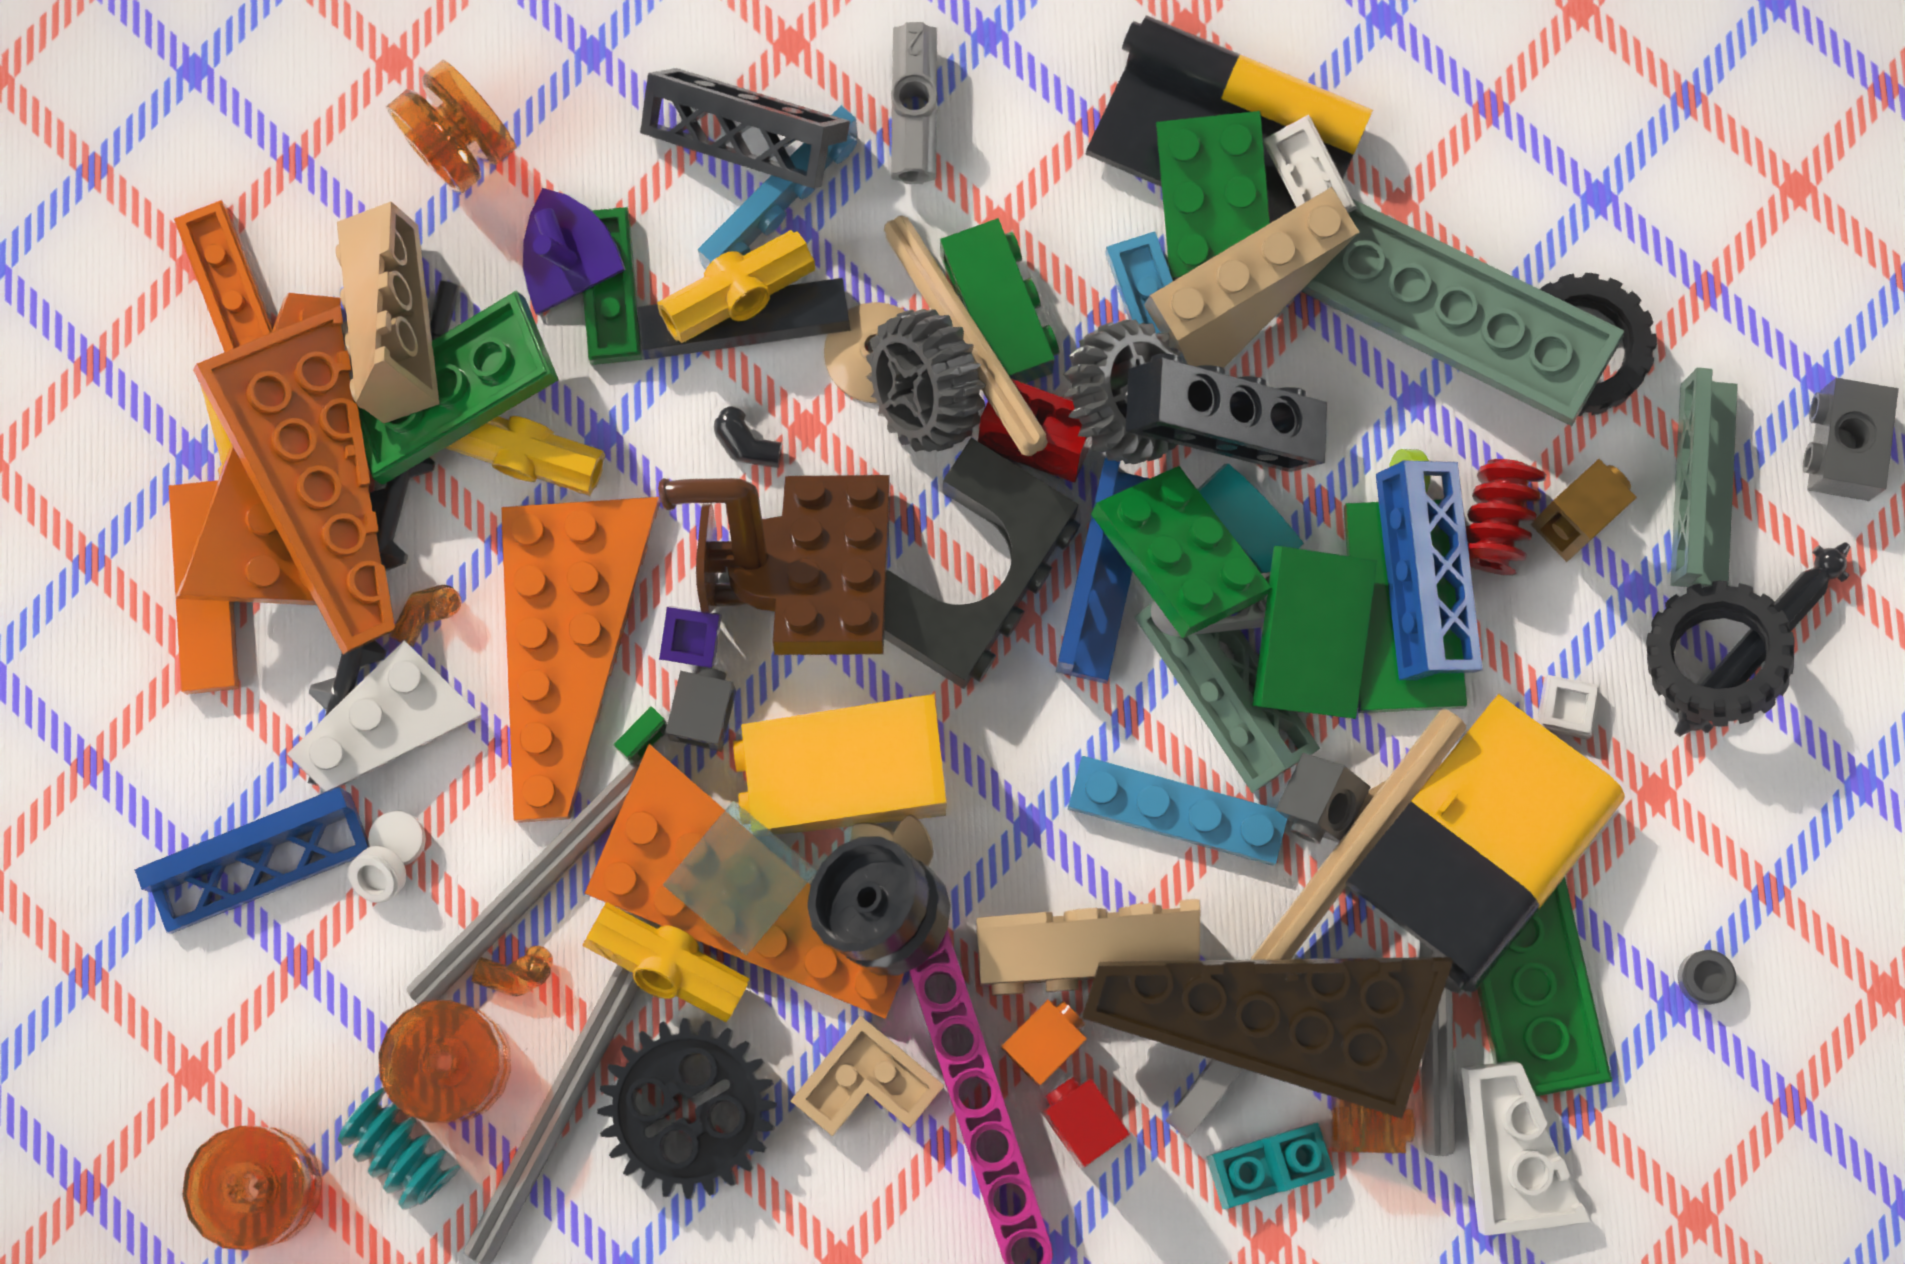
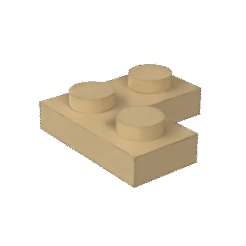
M860 1015L790 1101L831 1136H834L867 1094L873 1097L908 1128H911L945 1085Z

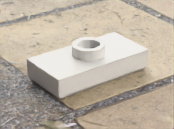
M1309 115L1263 139L1296 207L1333 187L1348 213L1357 209Z

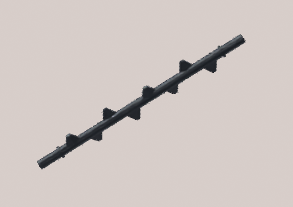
M439 282L430 316L432 341L449 330L460 286L453 282ZM430 457L387 482L385 488L370 492L372 511L376 512L379 530L376 535L381 564L385 565V571L404 565L407 562L408 555L393 540L409 479L434 471L436 462ZM375 640L344 655L341 653L335 678L310 686L309 694L326 709L325 716L355 688L360 667L385 659L387 651ZM310 777L308 778V784L318 786Z

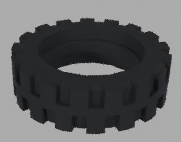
M1585 273L1582 277L1576 278L1574 274H1568L1560 277L1555 283L1549 282L1540 289L1573 306H1583L1598 310L1612 320L1616 327L1624 330L1622 340L1625 354L1622 366L1614 376L1602 383L1596 384L1578 416H1582L1584 412L1598 415L1606 412L1610 407H1617L1622 404L1641 385L1645 376L1651 370L1655 359L1652 357V352L1657 347L1656 334H1652L1650 328L1654 323L1652 316L1648 310L1644 312L1639 305L1642 301L1639 296L1633 291L1627 293L1621 288L1623 283L1618 280L1609 278L1608 281L1599 279V274Z
M1712 581V586L1702 588L1701 583L1687 588L1686 594L1681 597L1675 594L1665 602L1666 609L1663 613L1659 611L1656 613L1651 622V633L1647 635V664L1654 690L1658 696L1663 695L1665 697L1666 705L1672 711L1678 713L1681 710L1687 714L1688 720L1701 724L1702 720L1712 721L1713 726L1722 727L1728 726V721L1739 720V723L1742 724L1754 720L1755 713L1761 710L1765 714L1776 705V697L1779 694L1781 696L1785 694L1789 686L1790 675L1793 674L1794 636L1793 632L1789 630L1787 616L1783 610L1778 612L1775 609L1774 600L1764 593L1761 596L1753 593V587L1739 583L1738 587L1728 586L1727 581ZM1724 618L1742 622L1760 635L1765 643L1767 654L1764 666L1753 679L1737 687L1713 689L1697 685L1682 675L1675 664L1674 650L1677 641L1689 628L1703 621Z

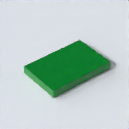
M1274 546L1269 585L1272 588L1267 594L1252 706L1356 719L1377 560Z

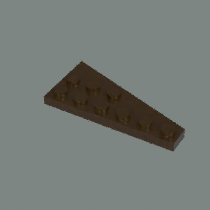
M1451 957L1099 962L1082 1018L1402 1119L1453 960Z

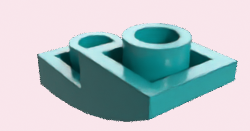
M1224 464L1197 489L1260 573L1271 572L1274 546L1299 549L1304 544L1269 501L1230 464Z
M1318 1122L1206 1156L1222 1210L1335 1176Z

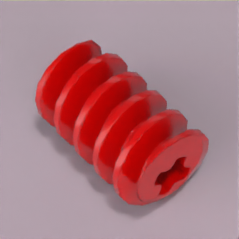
M1510 459L1488 460L1486 465L1479 468L1477 478L1482 484L1476 486L1472 493V497L1477 504L1471 506L1467 513L1469 521L1473 523L1466 526L1470 567L1499 575L1513 576L1517 574L1516 570L1509 566L1510 561L1526 560L1527 553L1515 547L1514 543L1515 541H1529L1532 538L1531 532L1519 527V522L1534 521L1537 517L1534 511L1524 507V502L1539 501L1542 496L1539 491L1528 485L1529 482H1543L1546 480L1547 475L1545 472L1523 462Z

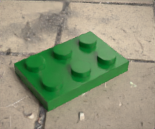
M1260 111L1156 122L1168 265L1172 278H1180L1270 224Z
M1180 466L1097 502L1091 513L1094 520L1182 639L1265 599L1272 588Z

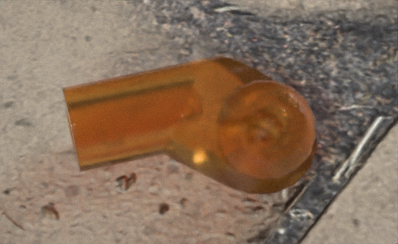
M436 585L413 592L408 597L395 623V629L390 633L389 637L400 643L405 640L413 648L425 624L447 619L460 610L462 600L459 592L448 585Z
M532 946L527 949L526 955L508 966L480 957L473 971L471 982L510 996H523L546 982L551 974V966L554 962L553 956L545 947Z

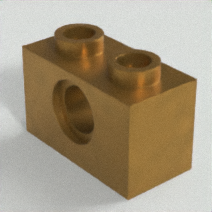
M1598 459L1559 494L1530 525L1568 562L1637 497L1630 491L1631 484L1618 468L1612 465L1606 466Z

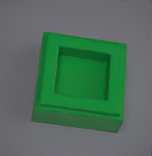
M650 706L613 745L630 763L634 762L637 764L643 758L648 744L653 747L666 734L667 722Z

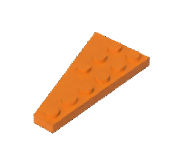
M338 305L199 362L195 365L193 371L344 655L391 633L395 629L385 565L381 564L376 533L379 530L376 512L372 511L368 488L371 483L358 406L354 402L350 391L349 372L351 365L349 353L345 351L341 328L343 318L341 306Z

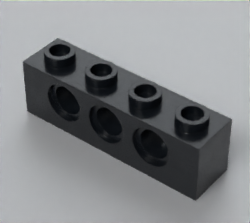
M1157 354L1151 357V362L1129 369L1126 432L1287 472L1325 463L1327 402L1307 397L1306 391L1294 387L1273 388L1266 386V380L1260 377H1232L1225 375V369L1219 366L1202 365L1195 367L1184 364L1183 358L1174 354Z

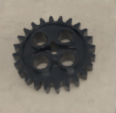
M682 1018L679 1034H673L668 1024L661 1022L659 1025L660 1039L655 1041L646 1032L641 1031L639 1038L643 1048L639 1052L625 1045L621 1048L624 1056L629 1061L625 1067L613 1064L608 1066L610 1072L618 1078L617 1084L600 1086L601 1092L613 1097L612 1105L597 1109V1114L613 1118V1125L600 1132L601 1137L618 1138L619 1144L609 1153L610 1158L627 1155L630 1161L626 1165L623 1174L630 1176L642 1169L645 1174L642 1179L641 1188L645 1190L649 1189L657 1179L663 1180V1197H670L676 1184H682L685 1198L693 1199L696 1183L700 1182L709 1196L716 1194L715 1178L719 1176L727 1184L734 1186L737 1183L732 1168L738 1165L742 1169L749 1172L754 1169L753 1164L746 1154L749 1150L756 1152H766L767 1147L756 1138L758 1131L768 1132L775 1129L774 1125L762 1119V1112L777 1108V1103L764 1100L761 1096V1092L769 1089L774 1085L772 1079L757 1080L755 1073L765 1064L764 1060L760 1058L747 1063L744 1057L748 1053L751 1044L745 1041L734 1049L730 1047L733 1030L726 1028L717 1039L713 1038L712 1022L705 1020L698 1034L693 1033L692 1025L687 1018ZM696 1054L704 1055L711 1064L710 1077L704 1084L692 1086L684 1079V1063L691 1056ZM724 1079L730 1082V1087L726 1091L704 1102L695 1109V1114L698 1117L695 1122L692 1123L688 1118H679L653 1137L649 1138L646 1136V1128L671 1115L681 1107L677 1098L682 1094L689 1099H695ZM655 1084L663 1092L664 1104L656 1114L647 1116L638 1109L636 1096L643 1086ZM723 1101L734 1103L740 1113L738 1126L729 1133L717 1131L711 1122L713 1108ZM678 1130L687 1133L693 1143L690 1157L681 1163L671 1161L664 1151L666 1138L672 1132Z

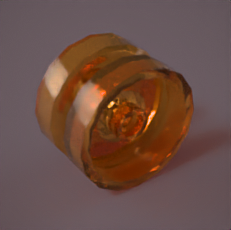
M442 59L421 77L422 87L435 108L417 92L406 89L386 106V109L420 159L433 172H436L452 190L461 195L482 178L479 164L467 147L486 163L497 165L512 153L517 146L504 124L476 89L450 63Z
M451 1000L424 1001L404 1011L387 1029L378 1053L379 1078L388 1098L406 1115L429 1123L467 1122L487 1112L504 1093L511 1073L510 1045L501 1026L484 1011ZM450 1054L452 1057L451 1067L447 1071H445L446 1069L437 1068L439 1056L444 1057Z
M239 1125L217 1132L197 1148L185 1169L182 1197L187 1217L202 1237L225 1249L248 1251L267 1248L289 1241L309 1224L320 1203L322 1176L316 1156L301 1138L283 1128ZM254 1177L258 1180L252 1186L258 1190L256 1197L252 1196L249 1191V1183Z

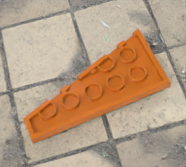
M288 293L283 300L272 333L338 305L341 306V298ZM231 444L210 501L211 505L201 533L197 537L192 551V558L175 599L317 605Z
M659 497L501 507L513 819L516 823L567 820L571 818L588 758L587 752L595 724L599 720L603 706V696L609 676L611 677L632 605V595L639 570L645 559L648 548L647 542L661 503Z
M648 744L584 894L603 902H608L615 907L661 926L667 925L679 928L699 942L884 1019L887 1017L904 973L901 975H876L858 966L845 955L826 945L811 925L807 907L810 884L661 753Z

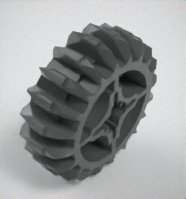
M935 309L905 311L898 313L897 317L890 318L886 323L879 325L878 335L870 339V346L873 352L868 354L866 359L871 366V373L866 377L873 384L874 393L870 397L876 398L880 407L878 416L887 419L888 432L897 433L901 445H910L915 452L922 450L928 452L936 450L939 452L952 448L954 444L963 442L965 438L972 436L973 427L981 423L978 411L985 407V402L979 393L986 385L979 379L977 371L982 364L975 363L972 356L974 344H966L963 340V328L953 327L950 316H940Z
M1135 319L1131 321L1123 320L1115 324L1110 322L1099 326L1098 330L1087 334L1080 340V348L1075 349L1069 355L1073 367H1070L1063 375L1072 384V388H1069L1063 396L1073 400L1075 409H1073L1068 417L1080 420L1082 426L1078 436L1092 437L1091 450L1105 452L1108 461L1114 460L1119 462L1123 460L1125 464H1138L1146 460L1149 462L1163 457V454L1168 453L1169 450H1173L1178 444L1126 432L1128 372L1130 368L1151 362V357L1154 355L1174 354L1180 356L1181 351L1174 347L1170 348L1169 333H1156L1153 323L1138 324Z

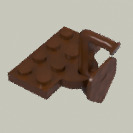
M890 475L785 476L782 516L762 519L757 488L752 483L743 479L707 478L670 481L667 478H663L659 481V497L666 510L671 511L676 505L705 503L702 504L696 556V584L701 613H711L717 606H739L746 604L759 610L775 612L772 641L774 655L884 653L891 497ZM712 503H725L731 541H717V527ZM728 569L730 582L718 583V573H726Z

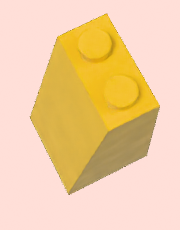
M934 694L741 724L743 739L733 740L736 771H746L748 792L738 793L742 825L751 824L755 837L851 827L857 823L878 824L902 821L908 815H913L917 819L946 816L947 802Z

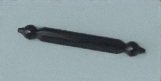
M1844 542L1835 548L1823 549L1820 545L1814 548L1812 551L1816 556L1814 568L1801 572L1775 601V609L1778 612L1783 610L1789 620L1790 632L1826 593L1829 579L1838 578L1843 582L1849 577V574L1845 571L1847 567L1846 557L1851 547L1848 543ZM1750 629L1700 685L1713 689L1737 687L1745 683L1761 666L1767 656L1765 643L1760 635L1753 629ZM1679 710V721L1674 733L1679 737L1691 730L1698 731L1702 729L1705 733H1708L1713 728V725L1706 720H1702L1701 724L1692 722L1687 719L1686 713Z

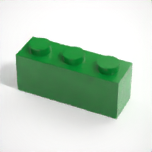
M999 218L941 238L940 257L951 285L1009 377L1022 383H1028L1052 374L1054 356L1060 354L1059 346L1051 326L1046 325L1042 327L1035 309L1041 307V303L1034 282L1031 278L1023 280L1017 266V262L1022 261V254L1012 231L1004 233Z

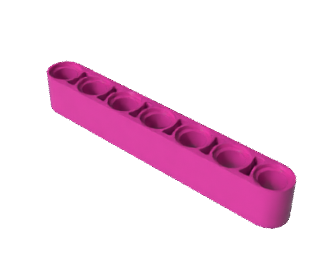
M947 929L938 949L923 964L910 970L909 974L1002 1260L1005 1264H1014L1011 1258L1013 1245L1023 1237H1031L1039 1241L1042 1247L1043 1254L1038 1264H1051L1053 1257L1052 1246ZM935 974L948 975L956 984V994L947 1003H934L925 994V984ZM959 1025L968 1029L972 1034L973 1047L964 1056L956 1057L944 1050L941 1039L948 1028ZM974 1077L985 1081L990 1088L991 1094L986 1106L975 1110L964 1106L959 1099L961 1084L965 1080ZM987 1130L999 1131L1007 1140L1008 1149L1006 1155L998 1162H986L979 1157L976 1151L978 1137ZM1007 1183L1017 1184L1025 1195V1203L1021 1211L1010 1216L999 1213L994 1206L993 1200L996 1190Z

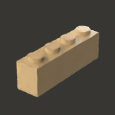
M1330 187L1149 296L1144 306L1160 333H1169V347H1174L1181 351L1180 356L1183 358L1184 364L1195 367L1213 365L1224 368L1359 233V230L1333 187Z
M392 201L338 221L339 244L336 245V257L342 268L344 288L340 291V298L347 314L348 333L345 336V344L352 361L353 379L350 381V391L355 403L384 424L440 404L418 224Z
M1179 900L1180 908L1162 909L1161 905L1144 903L1118 908V912L1108 913L1107 909L1085 908L1065 911L1064 916H1053L1052 912L978 917L976 918L980 987L991 986L993 996L1024 994V984L1046 982V992L1079 990L1078 980L1094 979L1099 962L1200 960V900Z

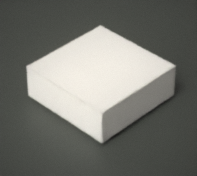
M1547 675L1543 682L1537 722L1550 732L1588 740L1593 734L1601 685Z

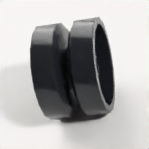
M877 836L859 837L839 846L821 863L810 885L807 907L812 928L826 945L845 955L858 966L876 975H901L919 967L938 949L948 929L951 905L945 884L931 868L915 859L911 853L899 844Z

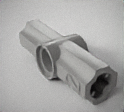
M906 22L904 25L893 27L891 178L905 184H923L930 180H936L937 27L928 26L924 22ZM915 96L922 98L927 104L919 110H910L904 107L902 102L909 97Z

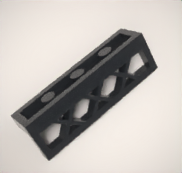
M672 68L648 73L640 134L815 189L822 187L828 146L847 141L850 121L679 68ZM662 99L672 101L683 120L673 128L658 124ZM691 108L698 109V110L693 113L692 110H691ZM708 113L716 115L726 133L716 142L707 139L698 123V120ZM734 121L739 122L741 124L736 127ZM751 127L760 129L770 147L760 156L750 152L741 136L742 133ZM688 129L690 134L685 133L683 131ZM778 135L784 136L785 138L780 140ZM796 140L811 145L807 171L796 168L785 149ZM731 142L733 148L726 145ZM775 156L778 162L770 160V158Z

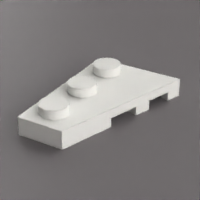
M404 640L287 755L324 792L341 787L462 725L464 726L480 718L481 715Z
M1510 1061L1461 1067L1478 1232L1486 1236L1591 1222L1584 1205L1578 1201L1569 1180L1571 1176L1563 1158L1559 1157L1546 1128L1548 1123L1522 1064Z

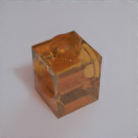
M1331 1097L1332 1152L1406 1153V1142L1414 1141L1415 1117L1413 1109H1405L1401 1119Z

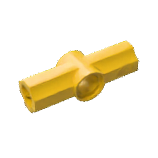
M790 230L744 256L737 251L720 255L707 266L703 278L657 302L658 310L668 331L676 342L680 341L683 343L729 317L735 321H745L754 317L767 305L771 294L815 271V261L802 236L797 231L793 232Z
M498 416L445 448L491 463L494 469L513 478L527 482H536L537 479L588 496H591L592 491L597 487L603 471L605 458L603 450L554 435V432L548 427L520 416H510L509 420Z
M608 902L603 906L582 945L632 972L635 983L648 994L663 999H671L677 996L726 1023L733 1014L750 979L699 952L700 947L697 941L685 931L667 925L656 929Z

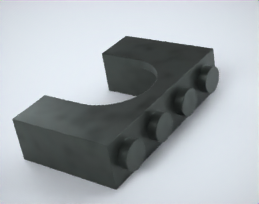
M972 437L943 480V494L984 518L998 529L1005 539L1010 552L1011 566L1002 584L991 595L974 603L956 605L932 598L887 570L884 630L885 640L965 689L971 678L980 682L996 657L994 653L989 651L1000 634L1007 638L1012 634L1025 612L1018 607L1028 590L1035 594L1038 593L1053 568L1046 563L1056 546L1062 550L1068 547L1081 525L1074 520L1078 510V503Z

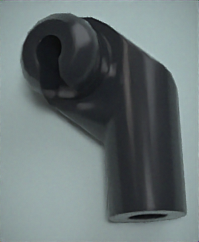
M734 406L722 409L714 421V432L728 456L736 462L779 468L782 442L754 438L744 421L746 415L741 409Z

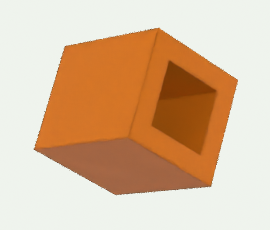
M1047 1000L1000 1048L1039 1087L1087 1039L1079 1031L1085 1025V1022L1064 1001L1055 1007Z

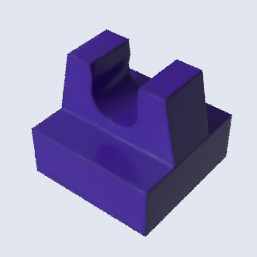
M667 606L659 660L709 668L714 667L722 614L714 612L701 613V610Z

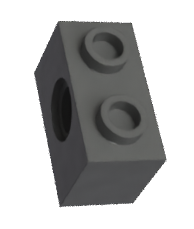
M1836 377L1820 392L1815 393L1809 410V421L1815 424L1813 442L1807 445L1803 458V472L1809 474L1808 491L1870 501L1886 490L1899 388ZM1839 429L1847 430L1854 436L1856 449L1849 448L1841 442L1838 435Z

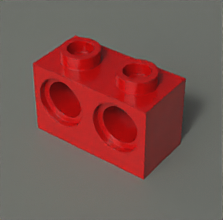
M1011 379L1045 431L1047 446L1032 456L1023 455L989 401L980 417L978 442L1003 457L1075 483L1092 444V437L1078 436L1082 426L1080 420L1068 417L1073 409H1075L1073 401Z
M1073 1076L1045 1096L1051 1106L1041 1113L1079 1167H1086L1130 1135L1091 1078L1079 1084Z

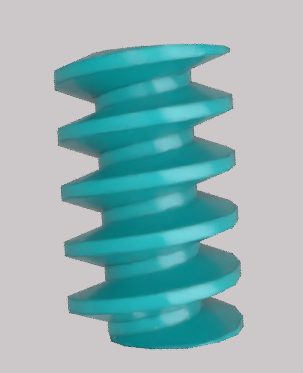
M383 1087L370 1095L350 1115L339 1134L338 1141L343 1147L358 1142L353 1153V1157L357 1162H363L374 1157L368 1169L369 1175L372 1178H378L389 1173L383 1189L387 1194L404 1189L398 1205L402 1210H407L419 1204L422 1205L433 1197L457 1174L461 1167L457 1164L444 1171L439 1168L447 1153L445 1149L442 1148L427 1155L424 1151L432 1136L429 1133H425L412 1139L409 1135L417 1120L411 1117L397 1123L394 1119L402 1104L396 1101L382 1107L379 1103L387 1090L386 1087Z

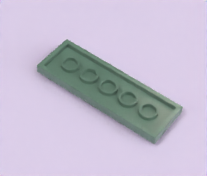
M1353 199L1357 209L1348 214L1359 230V233L1301 292L1573 426L1622 341L1624 330Z

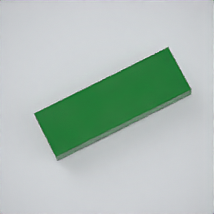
M628 207L592 210L607 226L618 247L626 270L583 292L588 359L591 365L642 360Z

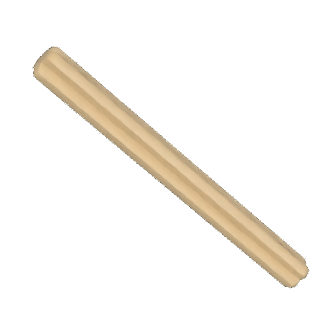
M898 216L894 220L888 221L884 226L886 239L930 309H935L940 316L949 315L953 327L963 328V340L965 343L974 344L972 356L975 363L982 364L977 371L979 379L986 385L981 390L1020 452L1025 456H1032L1037 451L1043 450L1047 446L1045 431L909 218Z
M1446 709L1438 712L1251 957V960L1292 959L1347 885L1345 883L1416 796L1465 732L1466 724L1461 718Z

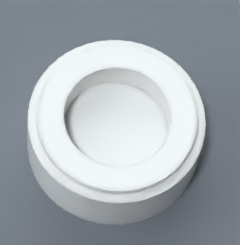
M390 811L374 821L370 828L368 839L370 847H385L393 851L403 864L407 865L421 855L425 847L426 835L423 826L415 817L403 811Z
M372 846L365 849L352 861L349 867V880L353 889L362 898L374 903H383L392 899L403 888L406 882V869L401 859L393 851L381 846Z

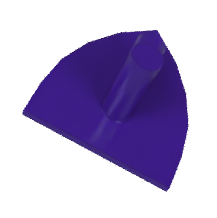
M542 188L529 215L523 241V272L528 294L537 315L626 270L614 239L607 226L590 208L569 195Z

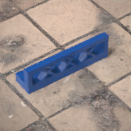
M1105 457L1093 509L1097 502L1150 478L1119 472L1120 461H1108ZM1092 515L1056 672L1107 684L1133 571Z
M1404 460L1376 473L1399 680H1419L1437 673H1475L1481 671L1483 667L1458 462ZM1424 476L1442 477L1444 498L1439 505L1426 494ZM1436 524L1449 536L1450 550L1445 557L1432 546L1431 531ZM1442 577L1455 588L1456 602L1451 609L1438 598L1437 583ZM1448 629L1461 640L1463 659L1445 660L1443 636Z
M337 787L136 868L134 871L141 890L153 894L166 933L173 934L353 861L370 846L351 793L341 787ZM346 818L356 845L337 853H332L318 847L326 826ZM313 831L309 842L297 838ZM290 841L306 848L295 870L282 874L267 867L276 846ZM263 852L258 863L247 859L250 856ZM314 852L326 856L310 863ZM239 861L255 868L245 890L231 894L217 888L226 866ZM212 872L207 883L196 879ZM264 872L275 876L273 879L260 883ZM186 882L203 888L204 891L195 910L176 917L167 890ZM213 893L225 897L209 904Z

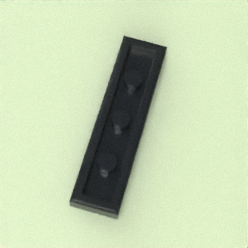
M843 278L788 285L771 294L767 305L754 317L745 321H735L729 317L683 343L680 341L676 342L670 334L659 313L657 304L637 307L642 351L645 360L850 331Z

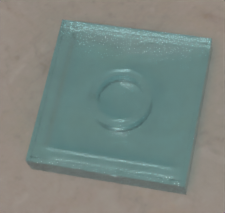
M733 801L665 881L663 886L747 956L818 870L740 804Z

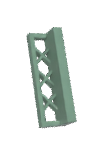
M1697 367L1680 384L1670 586L1690 587L1701 583L1703 588L1712 586V581H1727V584L1729 582L1738 384L1712 381L1713 369Z
M1152 603L1134 617L1252 793L1298 764L1302 753L1313 755L1321 749L1295 711L1252 706L1254 696L1249 691V685L1255 687L1259 657L1241 630L1189 635L1183 639L1181 636H1170L1161 632L1154 624L1151 617ZM1219 641L1229 646L1234 654V660L1225 655L1219 646ZM1279 729L1287 732L1298 750L1291 753L1279 735Z

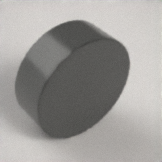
M1702 950L1690 954L1682 961L1678 969L1677 979L1682 993L1690 1001L1700 1005H1712L1726 1000L1732 994L1736 985V971L1731 961L1722 953L1714 950Z

